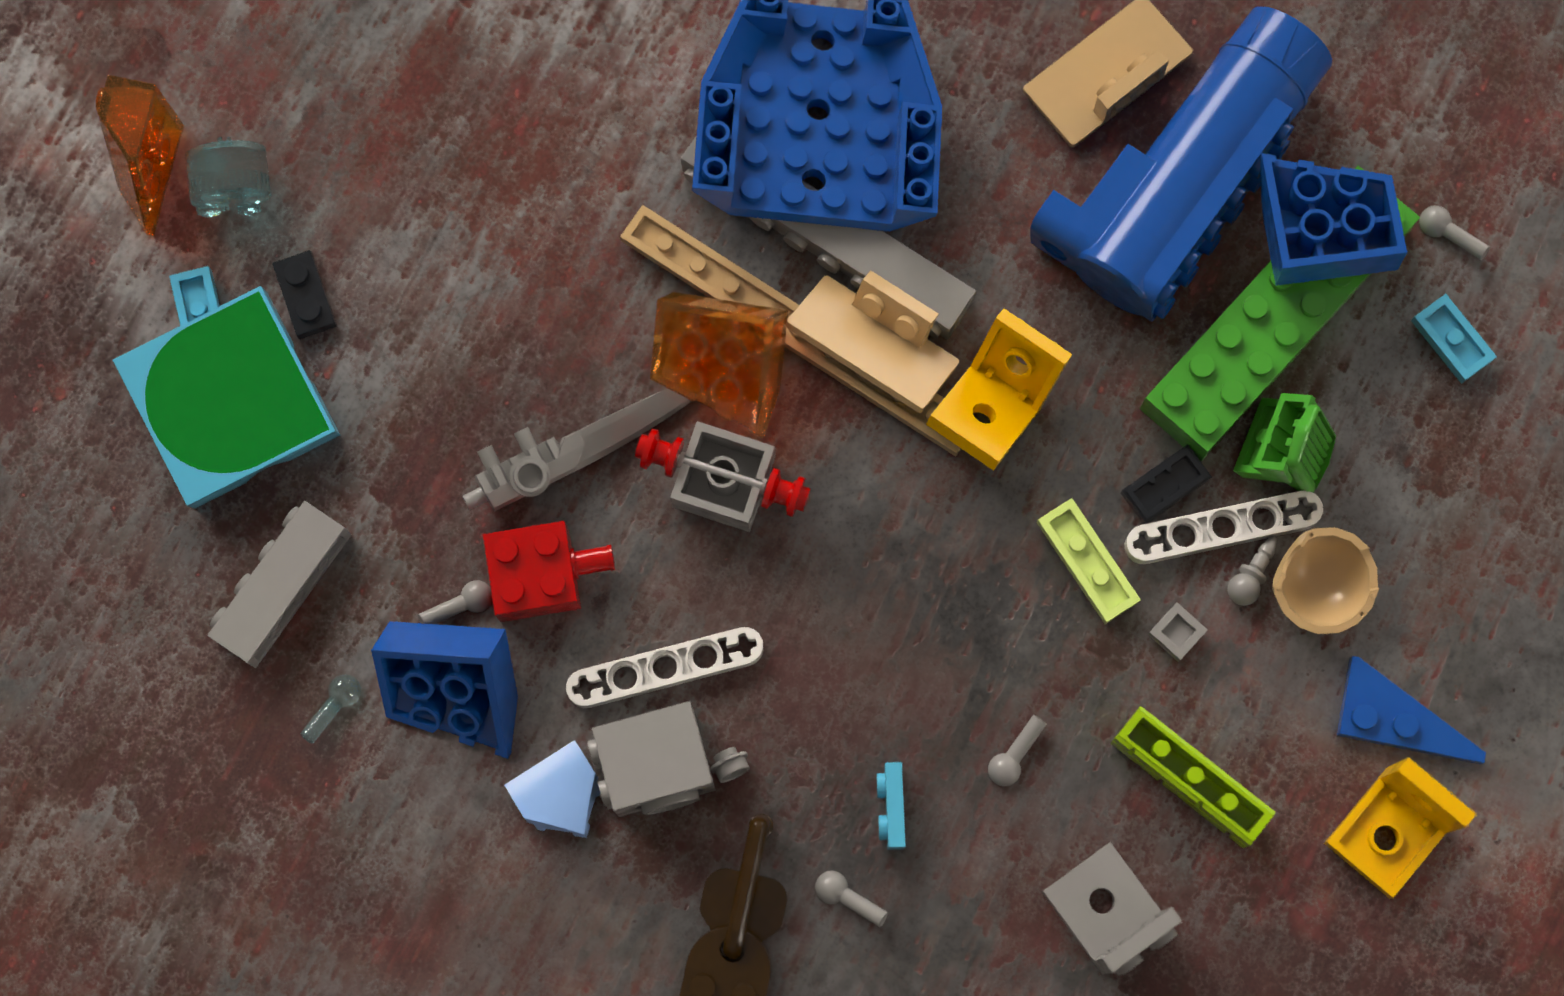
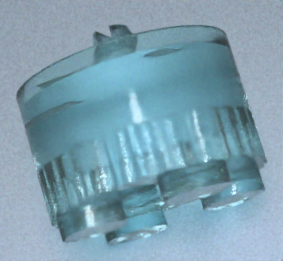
M227 136L226 141L219 137L216 142L203 144L186 152L185 162L190 204L197 208V215L214 217L220 215L221 211L237 209V213L240 215H252L261 212V204L270 199L271 188L266 148L262 144L251 141L231 140V137Z

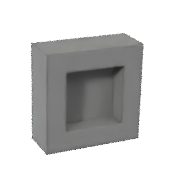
M1176 602L1148 635L1179 662L1208 629Z

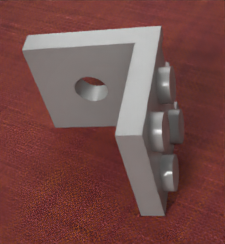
M1111 842L1042 891L1043 895L1102 975L1113 973L1114 971L1118 976L1126 974L1143 961L1139 953L1148 946L1153 951L1175 938L1178 933L1174 927L1182 922L1173 907L1160 910ZM1103 889L1112 896L1113 905L1107 913L1100 914L1091 908L1089 899L1094 890Z

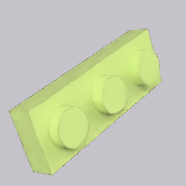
M1072 498L1037 520L1038 526L1104 624H1107L1141 601Z

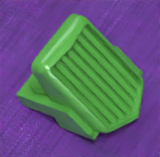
M1281 393L1279 399L1262 398L1233 471L1243 478L1284 482L1297 491H1310L1314 493L1329 466L1336 440V434L1322 409L1317 405L1316 398L1312 395Z

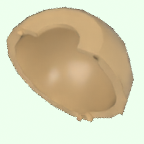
M1336 527L1314 528L1301 534L1290 546L1276 570L1272 589L1283 614L1299 628L1316 634L1340 633L1357 625L1373 608L1379 591L1377 566L1369 551V547L1355 534Z

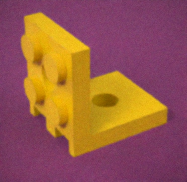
M1003 309L994 320L971 366L930 415L926 425L994 471L1041 410L1072 354L1029 326L1022 319ZM1016 356L1022 358L1027 365L1019 362L1016 359ZM978 412L986 415L991 423L978 421L973 413Z
M1408 757L1387 767L1324 844L1391 899L1395 897L1445 834L1466 828L1477 814ZM1379 827H1387L1395 835V845L1389 851L1378 848L1374 842V833Z

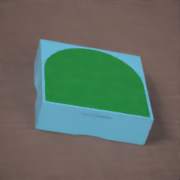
M262 286L113 359L186 505L189 507L197 508L247 483L262 470L278 463L290 461L340 436L315 384L308 378L295 352L293 341L270 296Z

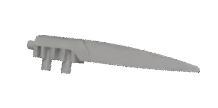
M734 361L687 379L616 411L561 438L560 443L557 442L555 437H552L537 445L529 427H526L514 433L522 450V453L500 463L492 445L477 451L486 470L474 476L479 488L462 496L466 506L471 510L488 501L492 509L497 511L525 497L518 494L512 488L509 481L510 469L514 462L521 457L536 456L542 459L550 470L549 484L597 461L644 434L695 400L734 369Z

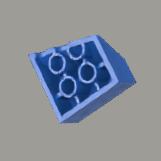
M1261 153V206L1276 286L1399 269L1407 254V248L1392 175L1341 167L1339 170L1315 166L1314 162L1299 159L1297 163L1276 159V155Z
M389 621L371 650L386 717L434 733L437 729L459 736L460 743L474 747L475 743L478 742L495 748V755L509 759L512 751L518 692L506 629Z

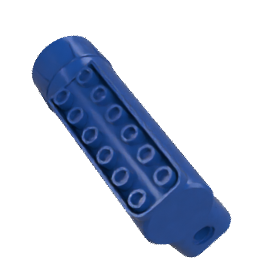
M1260 6L1253 8L1230 40L1221 46L1218 55L1146 154L1127 144L1081 207L1053 190L1032 221L1030 227L1031 244L1076 272L1093 291L1113 305L1129 313L1141 315L1151 322L1157 316L1164 319L1176 301L1173 297L1180 285L1186 288L1197 274L1199 267L1196 264L1203 253L1210 256L1222 238L1219 232L1224 224L1228 222L1232 225L1241 214L1245 206L1242 201L1249 190L1256 193L1261 187V153L1276 155V159H1281L1288 149L1291 141L1287 139L1294 129V126L1290 124L1291 121L1305 108L1309 96L1332 66V57L1328 48L1313 31L1292 16L1270 7Z

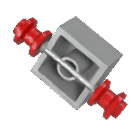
M698 421L696 422L686 452L683 451L684 438L677 437L672 443L660 440L659 430L652 429L649 436L642 434L639 439L635 457L641 459L640 468L648 469L654 463L663 466L665 476L671 478L675 474L677 467L680 468L670 496L673 508L747 532L751 531L761 499V507L766 509L773 503L786 506L787 516L793 517L796 510L802 512L805 510L811 488L804 486L806 480L804 477L799 476L794 482L781 479L780 469L773 468L771 472L776 458L775 446Z

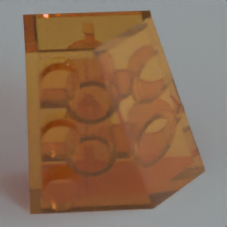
M108 75L105 87H101L97 93L96 110L98 111L97 114L120 193L146 235L154 236L184 124L156 84Z
M672 292L657 299L650 379L691 401L696 400L717 411V415L728 421L734 420L749 428V432L763 438L781 386L787 329L785 324L788 319V310Z

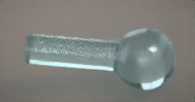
M342 674L336 676L330 682L328 687L329 698L300 733L306 741L314 744L342 707L352 706L359 700L361 685L355 677Z

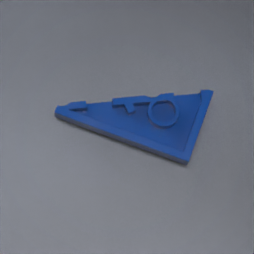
M1352 656L1349 658L1337 736L1479 765L1485 763L1486 752L1360 657Z

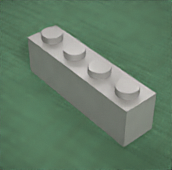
M305 500L300 507L295 506L290 510L282 524L284 530L276 541L270 540L263 547L258 557V560H260L258 566L252 574L247 573L240 579L234 589L236 596L227 608L222 607L219 609L209 625L212 629L207 636L254 668H257L351 536L345 527Z

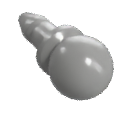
M1271 536L1261 544L1257 550L1258 553L1254 555L1250 564H1242L1239 568L1240 573L1233 576L1229 581L1227 592L1234 603L1247 606L1259 598L1261 592L1260 584H1264L1267 580L1263 573L1270 562L1269 559H1272L1275 554L1276 537Z

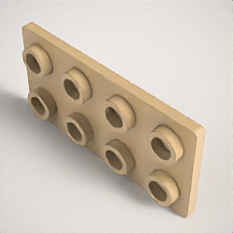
M1134 0L1027 83L1023 88V93L1068 145L1075 147L1192 55L1193 49L1149 0Z
M871 270L862 280L857 294L830 276L825 275L792 313L785 324L786 328L919 413L924 411L959 364L958 358L927 339L938 317V313Z

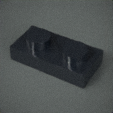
M310 250L272 263L296 336L299 340L338 327L314 256Z

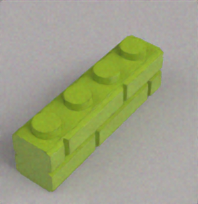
M1142 706L1135 711L1111 742L1113 746L1157 781L1162 779V785L1223 833L1229 832V838L1243 849L1255 841L1276 813Z

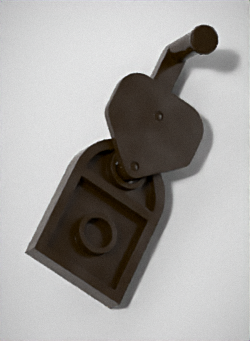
M757 814L751 818L740 871L721 868L711 873L705 882L700 903V913L711 930L697 940L688 955L679 996H767L771 977V960L762 941L780 930L787 904V893L784 886L776 879L759 875L766 839L772 833L774 826L772 819L768 815ZM743 953H745L744 956H743L742 958L738 959V960H729V959H736V958H738L740 955H742Z

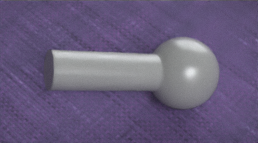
M1430 206L1421 213L1419 226L1427 236H1444L1480 260L1489 252L1490 246L1452 223L1451 215L1444 207Z
M481 580L470 581L463 587L461 595L418 614L420 623L437 624L466 610L474 613L487 610L493 602L491 587Z
M1033 714L1006 753L994 756L989 762L988 775L995 784L1010 786L1019 779L1021 760L1047 725L1038 716Z
M827 871L822 873L816 880L815 892L822 902L826 904L841 903L878 927L885 923L888 912L849 889L848 882L841 873Z

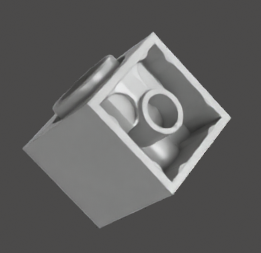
M690 701L592 728L594 739L587 741L593 765H596L597 769H603L605 780L598 782L602 801L608 810L613 809L619 817L642 811L643 815H652L674 810L697 802L701 794L716 791L695 712Z

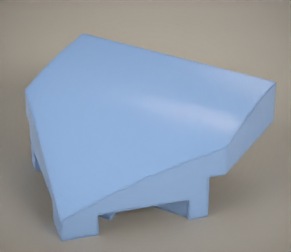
M574 740L504 786L527 823L534 824L537 830L545 831V829L570 832L574 836L587 838L590 829L588 821L595 798L600 795V790L597 784L598 776Z

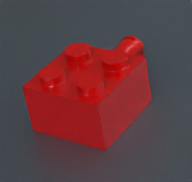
M565 521L483 534L494 613L500 622L581 609L577 584L579 575L615 570L611 544L604 547L575 551L571 546L570 533Z

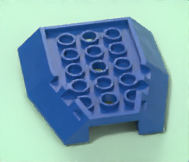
M741 0L701 80L692 191L727 214L743 217L889 232L936 217L938 212L942 104L908 0H867L864 11L790 3L788 0ZM823 38L828 40L833 47L826 51L818 50L813 46L812 41ZM812 107H820L827 112L828 117L823 120H816L809 116L807 110ZM808 177H815L822 181L824 187L820 190L812 191L807 189L802 181Z

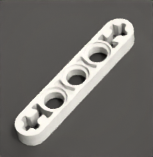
M1297 491L1143 524L1133 528L1128 534L1124 543L1125 552L1135 563L1150 564L1262 540L1271 536L1276 537L1312 528L1321 519L1323 504L1315 493ZM1299 501H1303L1305 507L1312 506L1313 512L1307 516V520H1304L1301 514L1291 515L1285 520L1288 525L1283 526V512L1294 510L1299 505ZM1278 504H1284L1283 512ZM1259 508L1269 510L1274 516L1273 527L1268 530L1257 528L1252 521L1253 512ZM1218 517L1229 518L1235 526L1233 536L1229 538L1218 537L1212 529L1213 521ZM1180 525L1190 527L1195 534L1194 543L1188 547L1177 545L1172 537L1175 527ZM1160 529L1165 530L1164 542L1169 551H1163V543L1151 546L1148 555H1144L1142 549H1134L1133 544L1138 541L1139 535H1144L1147 541L1160 538Z
M740 627L591 666L574 672L568 678L566 693L576 706L592 708L744 668L757 663L764 651L763 640L754 629ZM742 636H746L749 642H756L757 646L751 649V656L743 657L741 651L729 653L732 662L723 664L724 655L718 642L727 640V649L738 646L739 638ZM702 646L712 647L717 653L716 663L709 668H700L693 661L695 651ZM661 657H671L677 663L676 673L668 679L658 678L653 670L655 662ZM622 667H629L636 671L637 681L630 689L623 690L614 684L615 672ZM606 672V682L612 694L604 696L603 687L593 689L590 693L591 698L584 700L581 694H574V689L580 687L581 679L586 678L590 684L599 683L602 680L598 674Z

